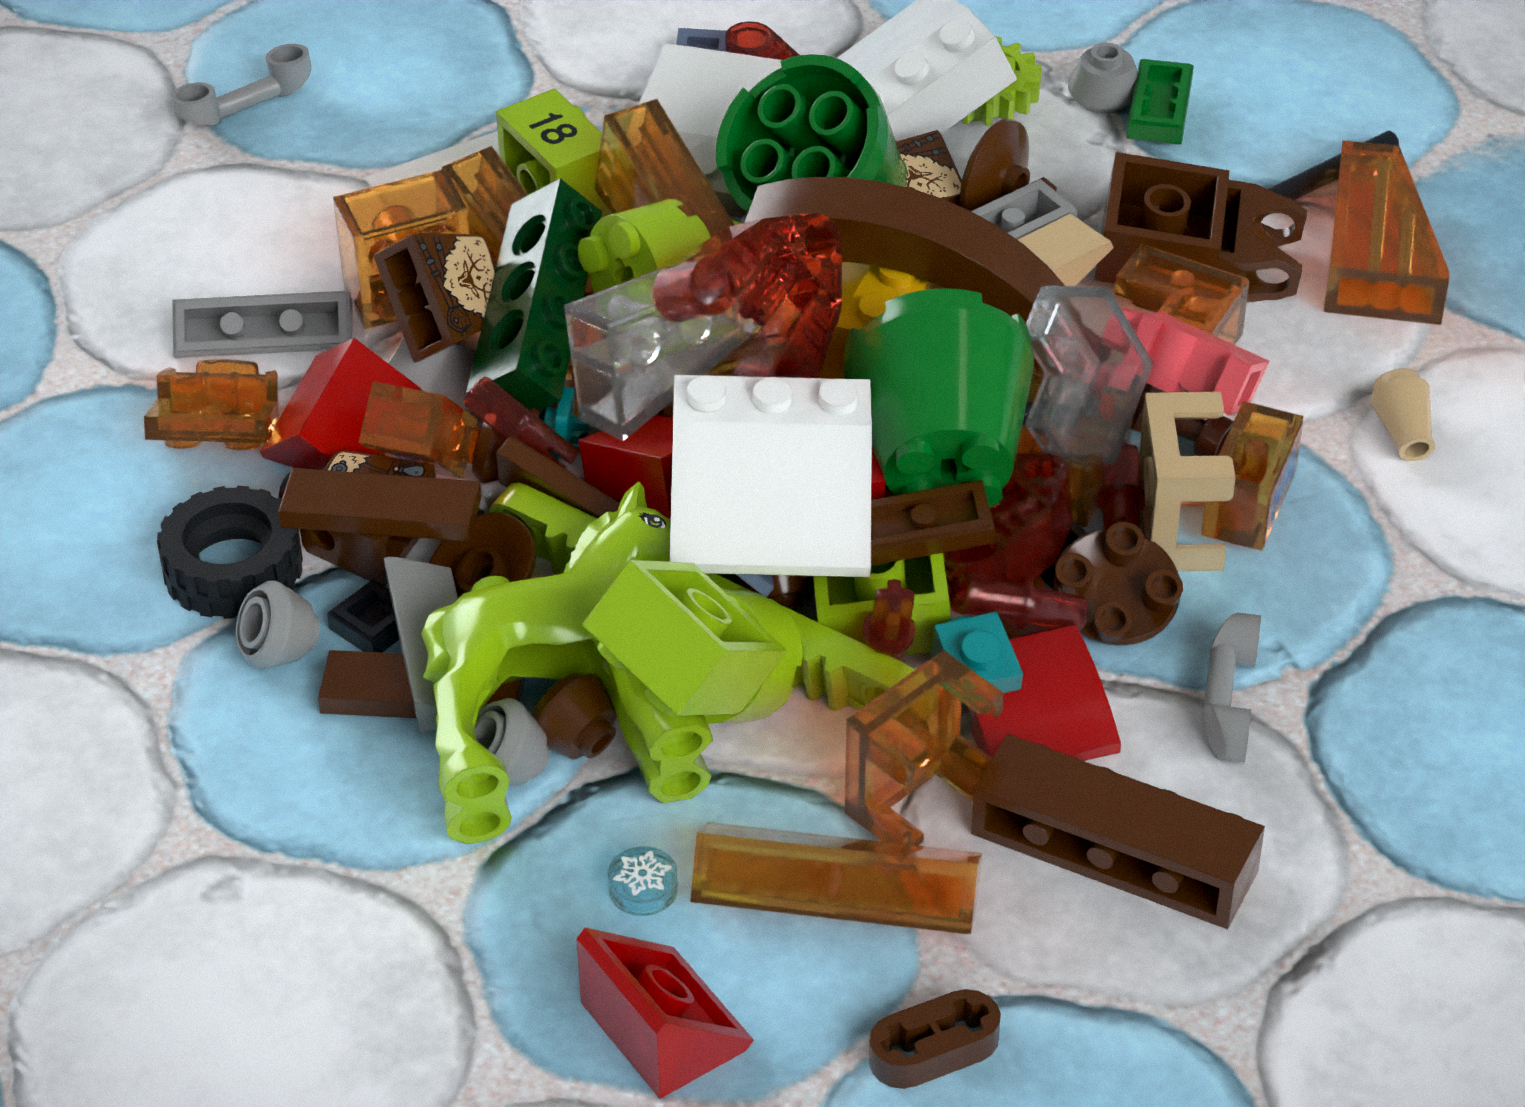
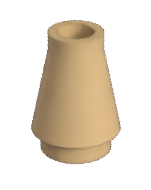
M1408 368L1394 369L1382 374L1373 384V393L1370 398L1371 407L1396 445L1401 459L1405 461H1418L1428 457L1435 449L1432 437L1429 384L1420 378V375L1415 370Z

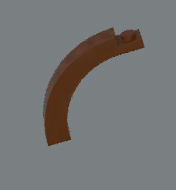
M809 177L758 185L743 226L772 270L804 263L853 262L898 270L947 289H962L982 293V302L984 304L1000 309L1010 316L1018 313L1025 321L1031 334L1034 373L1051 401L1058 402L1075 397L1081 371L1086 366L1084 346L1079 337L1074 335L1081 307L1068 288L1048 265L1006 231L974 212L945 199L912 188L881 181L849 177Z

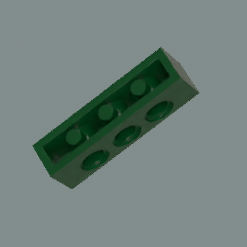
M561 178L511 204L466 394L488 409L493 405L506 402L527 417L561 401L589 275L579 261L578 245L582 238L590 236L593 227L602 216V210Z

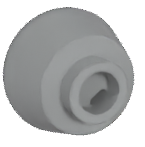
M1100 43L1082 54L1069 77L1068 90L1071 96L1087 110L1097 113L1119 112L1132 104L1138 71L1132 56L1119 45Z
M266 581L251 590L242 602L236 622L238 649L247 662L257 669H268L297 662L315 646L320 630L319 620L314 614L311 604L306 599L278 581Z
M512 698L495 701L482 708L478 715L475 729L476 740L503 761L510 779L508 787L521 786L530 779L537 777L546 766L549 757V747L547 746V736L536 719L521 702Z

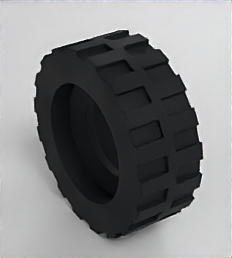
M239 485L236 488H225V486L213 488L212 491L191 495V499L184 503L180 502L173 507V512L169 516H165L161 522V532L157 533V545L164 583L167 585L168 593L172 599H177L181 603V607L188 611L200 612V616L210 618L212 616H223L224 619L238 616L242 602L247 594L266 581H278L293 591L296 587V579L301 578L303 557L299 530L280 527L278 510L282 499L280 497H273L269 491L263 489L254 490L249 489V486ZM246 539L259 542L262 545V550L259 553L236 563L213 564L204 562L199 558V553L205 548L225 540Z

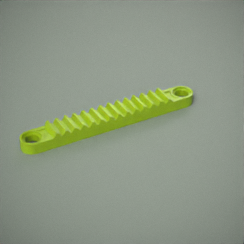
M511 483L489 507V513L509 514L516 517L529 529L535 541L536 555L551 562L554 575L564 573L566 563L570 560V553L575 550V545L578 544L581 533L586 530L588 523H593L598 519L521 483ZM707 573V576L721 589L751 591L715 573ZM783 606L789 612L798 628L803 647L801 667H796L794 680L790 688L795 689L805 684L807 698L812 701L825 694L828 695L829 709L834 712L848 705L899 729H909L916 724L931 704L933 693L924 677L915 669L902 661Z

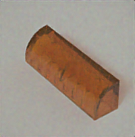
M708 822L696 835L690 902L971 935L975 919L983 853Z

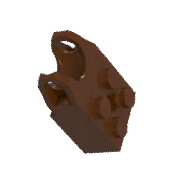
M1115 152L1101 235L1109 239L1114 248L1096 265L1094 280L1237 304L1279 300L1294 296L1297 293L1302 275V264L1278 247L1301 240L1307 218V210L1294 200L1260 185L1229 180L1230 170ZM1282 213L1291 217L1294 224L1285 229H1274L1261 222L1269 214ZM1278 268L1286 272L1289 278L1278 284L1267 283L1258 277L1256 270Z

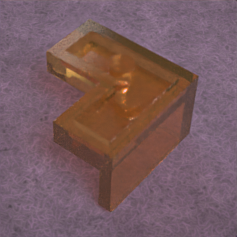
M1140 244L1116 275L1114 295L1129 299L1133 305L1152 312L1163 311L1177 318L1178 321L1192 325L1236 345L1243 335L1250 279Z

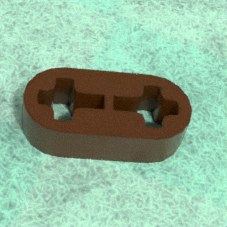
M963 989L947 993L886 1016L876 1023L870 1034L869 1065L872 1074L880 1082L890 1087L905 1089L921 1085L985 1060L998 1047L1001 1013L997 1003L989 995L980 991ZM958 1021H965L966 1025H968L970 1028L980 1026V1030L970 1032V1030L965 1025L955 1026V1023ZM900 1045L901 1049L905 1052L914 1051V1055L905 1057L898 1049L890 1051V1047Z

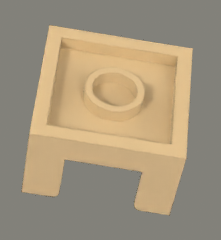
M1221 392L1145 393L1136 483L1142 531L1144 536L1150 538L1152 542H1156L1172 559L1177 571H1224L1225 544L1176 545L1180 506H1209L1213 501H1230L1233 498L1236 477L1232 458L1229 456H1180L1175 425L1176 419H1218L1223 417L1224 406Z

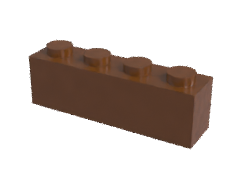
M1010 734L1006 735L973 788L972 835L1227 930L1259 870L1264 825Z

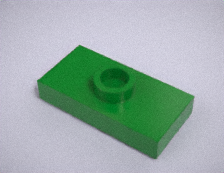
M1140 59L1128 120L1127 139L1182 144L1194 65Z

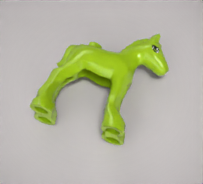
M639 481L624 493L618 511H607L593 523H588L586 530L581 533V537L578 539V544L575 545V550L570 553V560L566 563L564 573L509 582L507 578L502 576L485 577L474 584L471 592L464 593L452 605L436 609L428 615L421 633L428 652L427 667L423 678L435 683L433 685L437 707L435 746L440 756L438 786L446 803L444 819L446 832L450 839L465 844L486 842L503 834L511 824L512 816L506 799V792L510 783L508 772L503 761L476 740L475 729L480 711L495 691L503 684L527 677L563 679L572 673L580 672L593 673L601 678L611 696L626 743L642 771L648 792L660 802L668 803L693 799L709 786L712 775L701 753L713 741L704 715L672 717L657 709L644 694L647 687L631 671H623L609 663L597 649V645L600 642L582 625L629 560L670 562L671 521L655 509L647 508L645 491Z

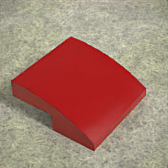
M1077 625L1009 639L1023 672L1021 689L966 702L973 716L972 737L986 766H988L1007 734L1035 744L1045 745L1052 750L1083 761L1117 754L1121 751L1120 737L1105 690Z

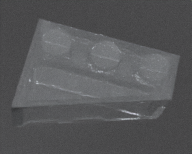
M713 248L564 305L580 421L622 441L626 440L674 400V375L706 374L763 327L767 320L761 265Z

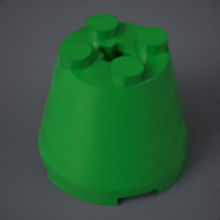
M809 54L781 60L782 68L764 77L749 91L745 88L739 91L729 105L721 122L716 143L717 169L723 174L726 187L732 198L746 213L749 212L758 185L787 179L849 177L881 181L903 187L907 185V167L901 158L880 96L874 87L855 68L840 59L826 55Z
M929 289L904 294L886 301V312L872 319L860 330L852 328L843 347L844 379L870 380L872 449L886 480L887 487L894 495L983 480L989 507L997 505L1002 500V489L1012 476L1034 371L1032 341L1028 326L1018 313L1010 316L1000 309L984 304L982 302V293L970 290Z

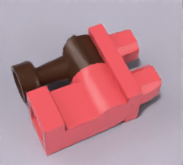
M1123 307L1117 308L1112 312L1104 330V338L1127 349L1120 368L1102 358L1094 359L1087 368L1080 384V389L1103 404L1100 415L1114 422L1120 421L1132 428V430L1141 432L1145 393L1186 392V390L1189 392H1221L1224 406L1223 413L1232 415L1247 411L1270 361L1192 325L1178 321L1177 318L1163 311L1145 314ZM1225 416L1207 420H1175L1177 435L1195 442L1193 448L1196 456H1224L1237 430V422Z

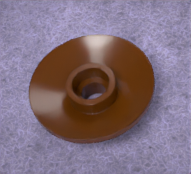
M1002 119L993 124L982 135L970 155L963 174L960 188L961 207L973 211L1029 184L1030 172L1027 168L1029 138L1025 127L1020 122L1012 119Z
M488 513L476 517L470 542L443 540L431 557L429 564L451 568L457 597L459 598L464 593L471 592L474 584L485 577L502 576L507 578L509 582L531 579L536 562V545L529 529L516 517L505 513Z

